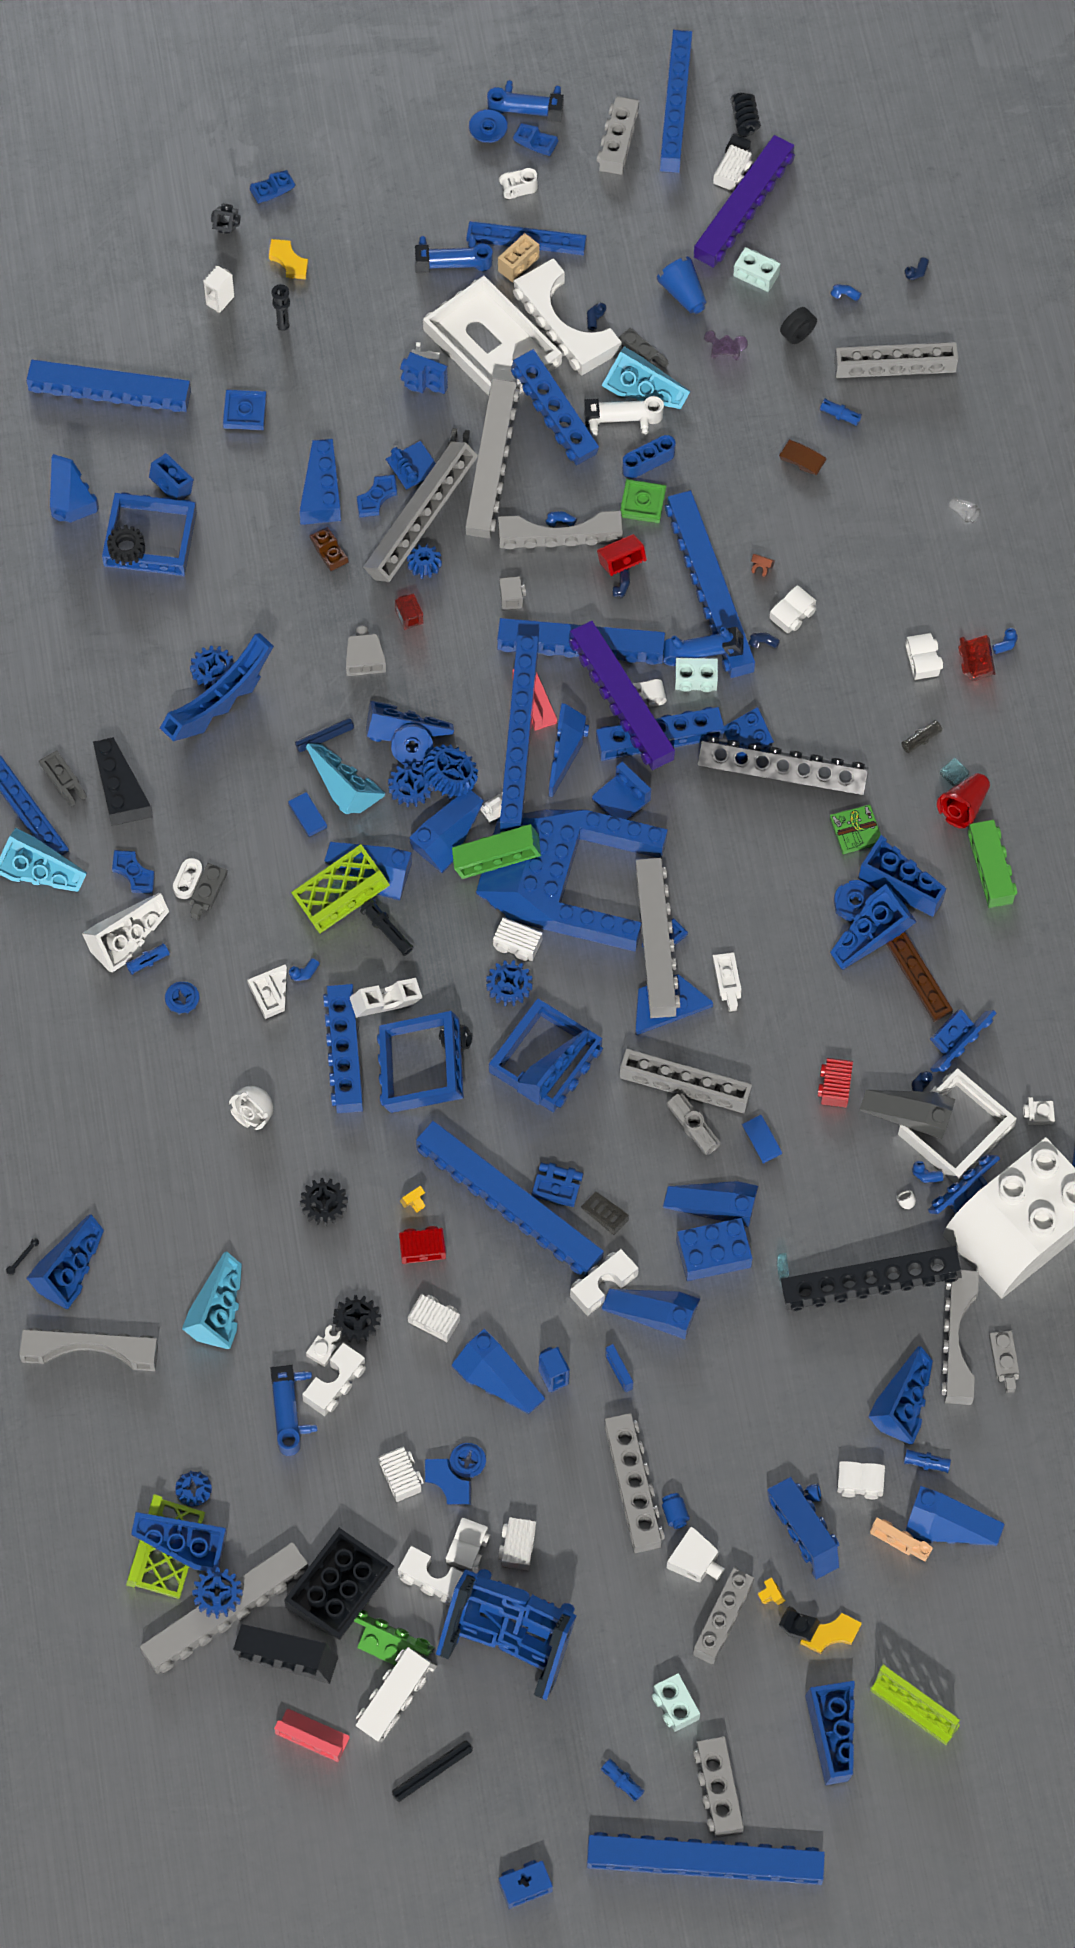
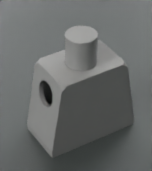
M365 626L356 628V636L348 638L347 676L386 673V661L378 635H369L368 628Z

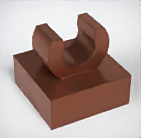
M753 554L751 562L757 564L752 567V573H756L757 568L762 567V576L766 577L768 568H773L775 560Z

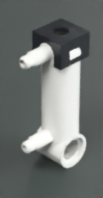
M655 396L648 397L645 401L600 403L599 399H584L585 426L590 427L591 435L595 437L598 435L600 423L640 421L642 433L647 434L648 423L657 424L663 419L664 403L659 397Z

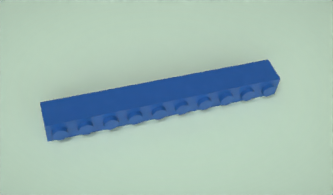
M691 491L668 496L667 505H665L666 515L672 519L671 527L673 533L678 535L677 543L679 550L685 554V566L691 570L690 579L692 584L696 585L698 589L696 591L698 601L703 603L704 617L706 620L709 619L711 624L709 625L710 634H721L720 628L737 627L744 636L743 655L729 657L727 653L722 654L723 669L725 672L728 671L730 678L753 673L755 669L754 657Z
M517 635L500 832L519 828L523 823L539 649L538 636Z
M432 1121L416 1139L417 1151L422 1156L430 1157L439 1169L447 1170L457 1183L462 1182L474 1196L479 1195L491 1209L496 1208L508 1222L516 1223L525 1235L533 1236L538 1245L544 1249H550L555 1258L561 1262L565 1261L576 1274H582L587 1277L588 1272L603 1260L604 1251L436 1122Z
M595 1832L594 1835H589L587 1868L822 1885L825 1852L819 1851V1848L815 1847L796 1850V1847L786 1845L780 1849L772 1848L770 1844H759L758 1847H752L745 1842L725 1845L724 1841L715 1840L709 1844L702 1843V1840L688 1839V1842L678 1841V1838L674 1837L655 1840L653 1836L644 1835L639 1839L631 1838L629 1834H618L617 1837H611L604 1832Z

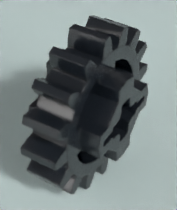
M321 1178L318 1184L313 1180V1186L306 1185V1192H301L303 1200L300 1201V1207H304L302 1213L303 1215L308 1214V1221L315 1219L316 1225L323 1221L324 1225L327 1226L329 1220L335 1224V1217L342 1219L343 1213L341 1211H347V1205H345L348 1203V1197L345 1196L346 1190H340L339 1182L333 1185L331 1178L328 1183L324 1182V1178ZM323 1196H325L326 1200L325 1208H323L322 1204Z
M354 1295L353 1300L346 1297L345 1304L342 1302L338 1303V1309H334L335 1317H333V1324H336L335 1332L341 1331L340 1338L348 1336V1342H351L354 1338L358 1344L361 1338H364L366 1342L369 1341V1334L374 1337L376 1336L375 1329H380L381 1314H378V1306L373 1307V1300L367 1303L366 1296L358 1300L357 1295Z

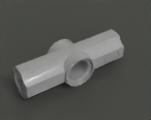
M683 1093L673 1096L667 1102L668 1108L684 1127L685 1134L695 1141L705 1155L711 1154L721 1145V1142L704 1122L703 1115L693 1108ZM692 1121H695V1122H697L699 1125L696 1126V1127H693V1126H690L688 1123H689V1122H692Z

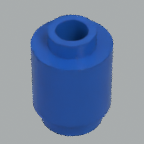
M679 1493L669 1494L662 1498V1508L668 1526L674 1527V1529L686 1526L690 1517L684 1499L680 1497Z

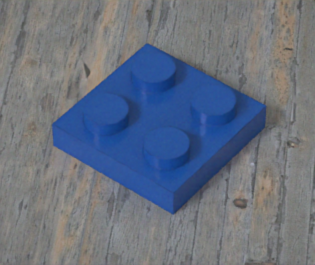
M226 390L223 428L264 430L266 391Z

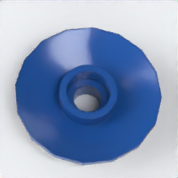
M485 109L478 111L472 116L469 121V131L476 140L492 143L504 137L507 132V121L500 112Z

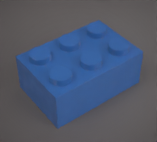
M742 1218L677 1232L676 1242L686 1281L751 1268L753 1258Z

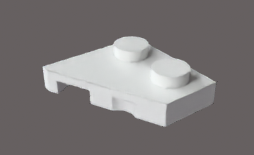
M286 965L247 980L265 1019L285 1011Z

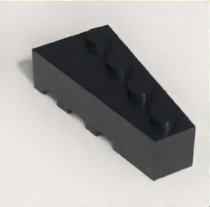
M114 737L93 741L111 826L152 818L151 805Z

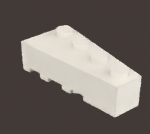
M407 1648L406 1651L403 1649L398 1654L395 1660L398 1663L393 1670L389 1669L382 1679L384 1684L380 1689H375L369 1698L371 1703L367 1709L363 1708L356 1718L358 1722L355 1726L378 1742H383L399 1720L400 1715L398 1712L400 1710L404 1711L410 1705L413 1699V1691L417 1692L426 1683L427 1676L425 1675L429 1670L434 1672L437 1668L436 1664L411 1648Z

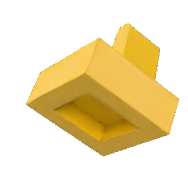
M419 1186L402 1197L400 1202L404 1208L411 1205L414 1211L418 1213L425 1207L421 1199L425 1192Z
M772 1577L764 1581L767 1588L758 1593L761 1602L767 1604L774 1600L777 1605H780L786 1601Z

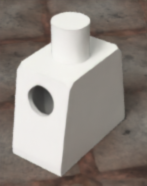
M690 1527L667 1561V1568L697 1582H701L706 1574L718 1580L725 1568L715 1563L719 1551L693 1527Z

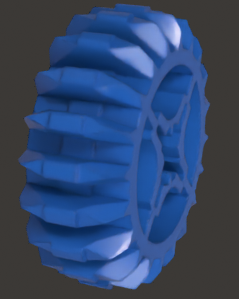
M442 744L440 747L436 746L426 755L422 765V773L425 774L424 779L429 781L428 786H433L435 788L434 792L438 790L442 796L447 794L449 798L461 796L463 793L467 794L472 790L477 782L479 770L476 769L477 763L471 762L472 756H467L466 751L461 752L459 746L454 749L451 744L447 747Z

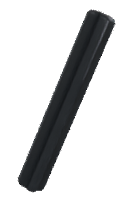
M467 1740L463 1741L393 1789L392 1795L395 1800L400 1802L473 1751L470 1743Z

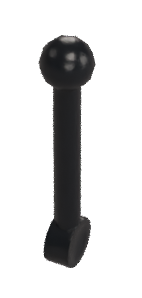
M37 1238L31 1239V1244L12 1266L7 1267L6 1272L9 1276L15 1274L16 1267L33 1247L38 1246L39 1240Z

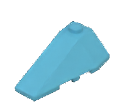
M625 346L601 385L618 396L636 398L640 401H644L652 396L659 397L663 401L664 406L677 409L682 408L691 392L642 356Z
M307 744L306 748L333 801L342 812L346 814L361 813L384 797L385 793L371 779L367 777L364 780L356 774L357 769L353 766L349 767L342 764V758L322 744Z
M17 828L9 836L0 856V875L11 881L32 882L34 885L44 884L50 885L53 888L78 892L87 875L86 871L52 848Z
M224 1252L189 1309L182 1327L196 1341L224 1349L231 1348L237 1331L235 1311H238L239 1303L236 1302L237 1290L240 1289L242 1264L228 1252Z

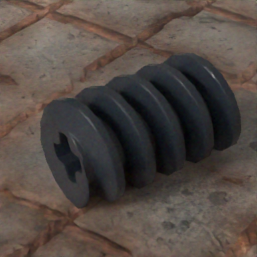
M749 93L734 94L731 97L737 133L742 137L750 136L761 126L755 96Z

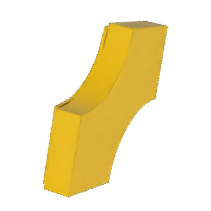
M271 239L269 260L278 262L283 266L286 271V278L306 279L308 259L295 254L291 247V241Z
M841 1613L833 1622L819 1624L811 1642L801 1640L800 1644L819 1654L826 1647L834 1643L852 1645L862 1623Z

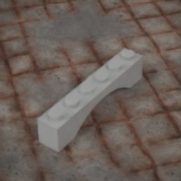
M621 511L600 512L584 523L564 528L539 526L526 521L520 516L498 517L499 546L505 549L519 547L535 548L540 546L555 547L560 545L575 546L581 544L596 545L601 543L612 544L621 540L623 534Z
M961 1270L962 1278H958L957 1281L952 1283H946L945 1287L946 1290H949V1298H945V1311L949 1312L948 1319L945 1318L944 1332H948L947 1340L944 1339L943 1353H947V1359L942 1363V1374H946V1382H942L941 1395H945V1403L972 1405L975 1376L969 1370L962 1357L959 1346V1326L968 1307L976 1300L979 1271Z
M29 1328V1330H22L19 1354L22 1363L45 1364L54 1357L77 1350H94L117 1357L133 1370L156 1371L158 1343L157 1338H153L150 1335L131 1337V1335L124 1333L112 1336L105 1332L87 1334L84 1331L66 1333L60 1329L42 1331L39 1328Z

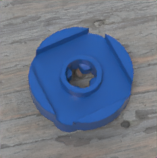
M408 724L395 730L391 740L393 756L403 765L407 763L409 767L412 766L413 762L416 766L422 765L428 752L433 749L432 737L427 729L416 724ZM414 741V743H418V746H415L414 750H410L409 747H406V744Z
M851 880L849 883L839 886L834 897L836 914L845 920L854 922L855 916L866 905V900L874 893L872 887L860 880ZM855 897L859 898L858 901L861 903L854 905L852 904L850 899L853 900Z

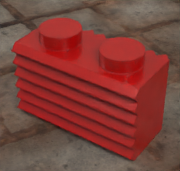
M634 534L597 550L600 564L611 576L647 560L644 545Z
M827 1058L826 1064L821 1065L820 1077H824V1083L819 1084L818 1097H822V1105L847 1108L853 1061Z
M429 1226L421 1231L410 1228L399 1233L402 1264L446 1259L443 1228L438 1229L437 1226Z

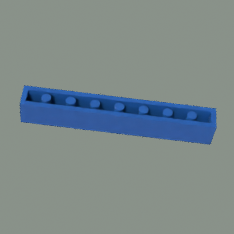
M673 30L660 171L680 173L692 31Z
M32 359L26 379L28 391L34 393L72 396L76 399L87 398L94 401L102 400L115 404H131L136 407L146 406L153 409H168L174 412H187L191 395V386L188 380Z
M500 618L497 650L504 652L516 651L517 635L538 636V653L546 656L563 655L568 658L579 657L577 651L571 649L569 640L570 631L581 625ZM596 626L617 660L629 663L645 662L650 665L662 664L665 632Z

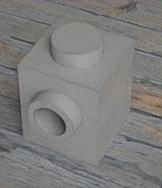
M506 576L505 578H500L502 610L523 608V597L526 596L525 584H521L520 577Z

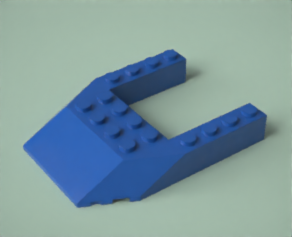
M544 809L523 813L522 826L531 824L539 835L541 856L481 873L476 894L489 901L491 906L499 909L506 915V918L514 922L636 952L642 922L561 902L579 840L662 859L667 842L668 829L589 810ZM500 818L497 820L493 835L500 833Z

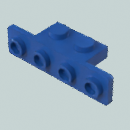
M962 1009L957 1010L930 1038L943 1054L930 1070L932 1072H944L951 1066L953 1058L959 1057L966 1050L964 1047L979 1037L978 1032L993 1022L992 1018L997 1014L995 1010L985 1011L974 1023Z
M989 1154L983 1156L974 1169L971 1168L963 1174L964 1178L950 1185L945 1195L939 1196L932 1201V1206L928 1209V1212L930 1214H939L949 1205L956 1214L979 1190L988 1184L982 1175L996 1164L1000 1157Z

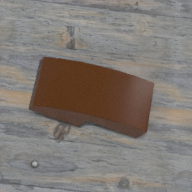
M792 440L787 442L779 455L781 460L795 464L800 470L813 475L818 474L827 460L820 453Z
M328 527L309 535L317 552L330 571L349 563L348 557L339 547L337 539Z

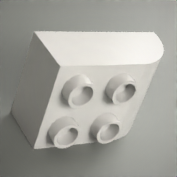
M1046 1137L979 1190L956 1213L943 1232L946 1240L952 1246H956L959 1254L975 1271H979V1275L1001 1299L1075 1240V1167Z

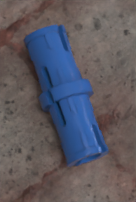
M826 398L820 407V411L831 414L840 421L842 419L854 426L858 425L862 414L847 409L845 405H838Z
M162 943L160 946L148 952L144 951L141 956L126 962V966L131 975L147 966L152 967L153 963L169 956L170 953L166 945Z
M907 1449L904 1464L924 1467L923 1470L933 1469L948 1473L951 1459L933 1456L930 1452L925 1454Z
M609 1759L602 1766L601 1771L609 1776L615 1783V1786L618 1789L621 1788L634 1802L645 1792L644 1789L634 1782L630 1777L631 1775L628 1772L625 1773L612 1759Z

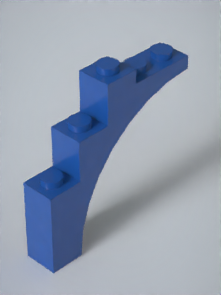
M261 633L255 634L247 648L231 668L196 699L168 712L160 729L173 741L204 733L214 716L228 713L238 696L253 692L261 678L259 672L274 645Z

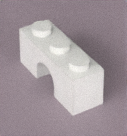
M412 978L397 981L395 984L380 989L379 985L362 988L349 998L355 1016L361 1017L412 1006L422 999L417 979Z
M622 1249L617 1253H610L602 1265L594 1266L588 1272L587 1277L583 1280L578 1279L572 1284L570 1297L587 1316L604 1303L605 1295L598 1287L602 1282L612 1281L622 1289L638 1276V1267Z
M342 1343L330 1359V1367L338 1372V1378L331 1383H325L316 1377L302 1394L303 1402L323 1416L335 1410L339 1403L337 1400L342 1394L346 1395L350 1391L352 1381L356 1377L359 1378L366 1369L365 1357L345 1343Z
M411 1546L398 1568L400 1580L408 1585L415 1584L421 1587L420 1590L430 1596L434 1594L440 1597L443 1603L450 1606L454 1589L463 1572L451 1567L448 1574L443 1578H433L427 1572L431 1565V1556Z

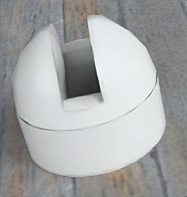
M907 1190L897 1196V1201L902 1208L911 1209L915 1206L916 1198L911 1190Z

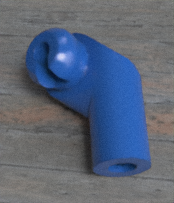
M1008 628L1005 631L1002 642L992 645L994 654L1014 648L1018 639L1014 628Z

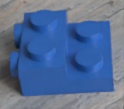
M410 352L407 359H403L400 369L403 370L401 381H404L405 387L423 393L427 387L433 392L445 394L448 389L446 365Z

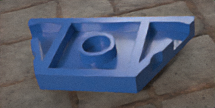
M677 974L674 975L678 978V989H675V995H679L680 1008H676V1016L650 1018L647 986H644L638 990L635 1033L639 1035L712 1008L713 1002Z

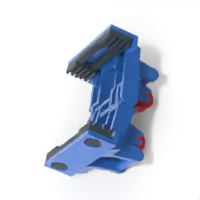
M465 1569L454 1589L436 1655L449 1660L451 1653L459 1642L460 1636L493 1648L497 1645L500 1650L543 1670L534 1695L547 1700L557 1681L577 1615L573 1614L574 1606L564 1603L558 1608L554 1603L547 1602L545 1599L542 1600L533 1594L530 1597L529 1593L523 1589L503 1584L501 1581L491 1580L492 1574L487 1569H481L478 1573ZM480 1612L484 1613L488 1618L480 1616ZM527 1631L546 1639L545 1642L527 1634Z

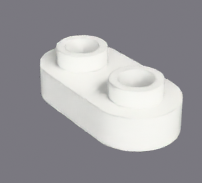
M190 858L182 863L173 883L174 894L178 898L188 899L193 895L203 873L202 864L199 860ZM195 870V873H189V871ZM182 888H187V889H188L187 891H184V892L181 891Z

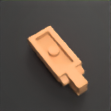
M876 1518L870 1530V1534L908 1556L912 1554L924 1562L928 1559L933 1549L925 1541H917L910 1533L898 1530L893 1527L892 1523L884 1519Z

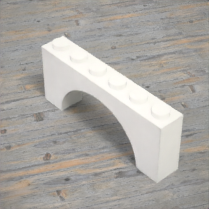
M553 258L514 280L513 293L517 300L523 302L526 311L535 317L537 325L547 332L549 340L555 342L558 349L562 352V356L568 358L573 370H577L582 376L617 356L621 352V341L611 328L595 333L581 332L567 326L557 317L551 305V298L555 291L564 284L565 272Z

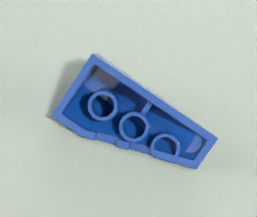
M330 842L324 861L331 865L360 844ZM362 845L390 884L378 895L401 900L412 865L411 852L391 847ZM362 852L354 857L353 863H362L364 857ZM341 866L337 870L345 874L346 867ZM351 867L349 875L358 877L361 868ZM365 869L363 877L369 878L376 872L374 869Z
M888 885L882 886L866 900L864 908L855 916L850 928L843 933L830 952L842 970L901 935L917 922L905 904Z
M92 1214L88 1215L38 1262L26 1279L40 1295L68 1309L81 1293L83 1287L81 1285L84 1275L88 1274L90 1269L88 1264L92 1254L96 1253L104 1229Z
M918 1346L876 1399L868 1416L880 1432L908 1444L914 1443L921 1428L922 1419L919 1416L921 1407H925L926 1402L923 1398L924 1388L929 1385L933 1360L922 1346Z

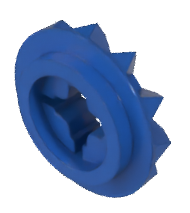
M189 982L174 983L165 993L166 1005L170 1011L177 1012L179 1015L181 1013L188 1014L191 1010L196 1009L199 1002V992ZM179 992L184 997H187L185 1004L181 1000L177 1001L179 999Z
M473 1443L458 1445L450 1456L451 1468L455 1474L462 1478L472 1479L474 1476L480 1475L486 1465L484 1451ZM471 1453V1460L475 1463H470L465 1469L462 1459H467Z
M190 1470V1472L182 1474L179 1480L176 1481V1496L184 1505L191 1507L200 1506L211 1495V1482L208 1476H205L200 1471L193 1472ZM191 1481L196 1486H200V1488L196 1489L195 1497L191 1490H187L191 1486Z

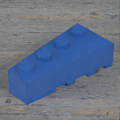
M333 439L312 441L299 512L300 525L341 521Z

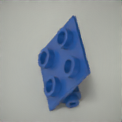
M421 441L404 450L395 447L391 450V456L386 458V461L406 490L424 481L436 464Z
M758 707L724 726L727 740L740 741V745L748 746L749 743L761 745L762 749L769 750V747L774 743ZM739 752L736 755L738 761L748 757L744 752Z

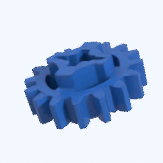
M210 645L209 650L203 647L201 654L195 652L196 658H191L190 672L192 673V679H197V685L204 683V687L207 689L209 685H214L235 662L233 656H229L227 649L221 652V646L213 650V646Z
M414 762L411 767L404 763L403 769L397 766V773L391 772V778L388 779L389 793H392L393 800L398 798L399 805L406 802V807H409L410 803L418 807L419 801L424 804L425 797L431 798L430 791H433L434 787L428 786L429 781L424 779L425 774L422 773V765L417 768Z
M504 960L503 966L496 963V970H489L490 976L486 977V982L488 983L486 984V989L490 991V998L496 996L497 1004L502 1000L504 1001V1006H507L508 1002L515 1006L517 1000L523 1003V996L529 998V991L533 988V984H531L532 976H528L529 969L523 970L522 963L516 966L515 960L511 964ZM499 977L500 981H498L497 985H495V981ZM522 981H523V982H524V985H523L522 989L520 990L519 986L522 984Z
M216 1567L215 1573L207 1569L208 1575L200 1574L201 1582H194V1586L197 1588L192 1590L193 1596L196 1597L194 1604H200L199 1611L203 1612L206 1610L207 1617H210L212 1613H215L216 1619H219L220 1613L228 1617V1610L235 1612L234 1604H241V1599L237 1597L243 1595V1591L238 1589L242 1586L241 1582H235L236 1574L234 1573L229 1576L228 1569H225L223 1573L220 1572L219 1567ZM222 1580L227 1581L232 1587L226 1586ZM219 1589L221 1591L219 1596H215L216 1590ZM203 1598H205V1600H210L213 1603V1606L207 1604Z

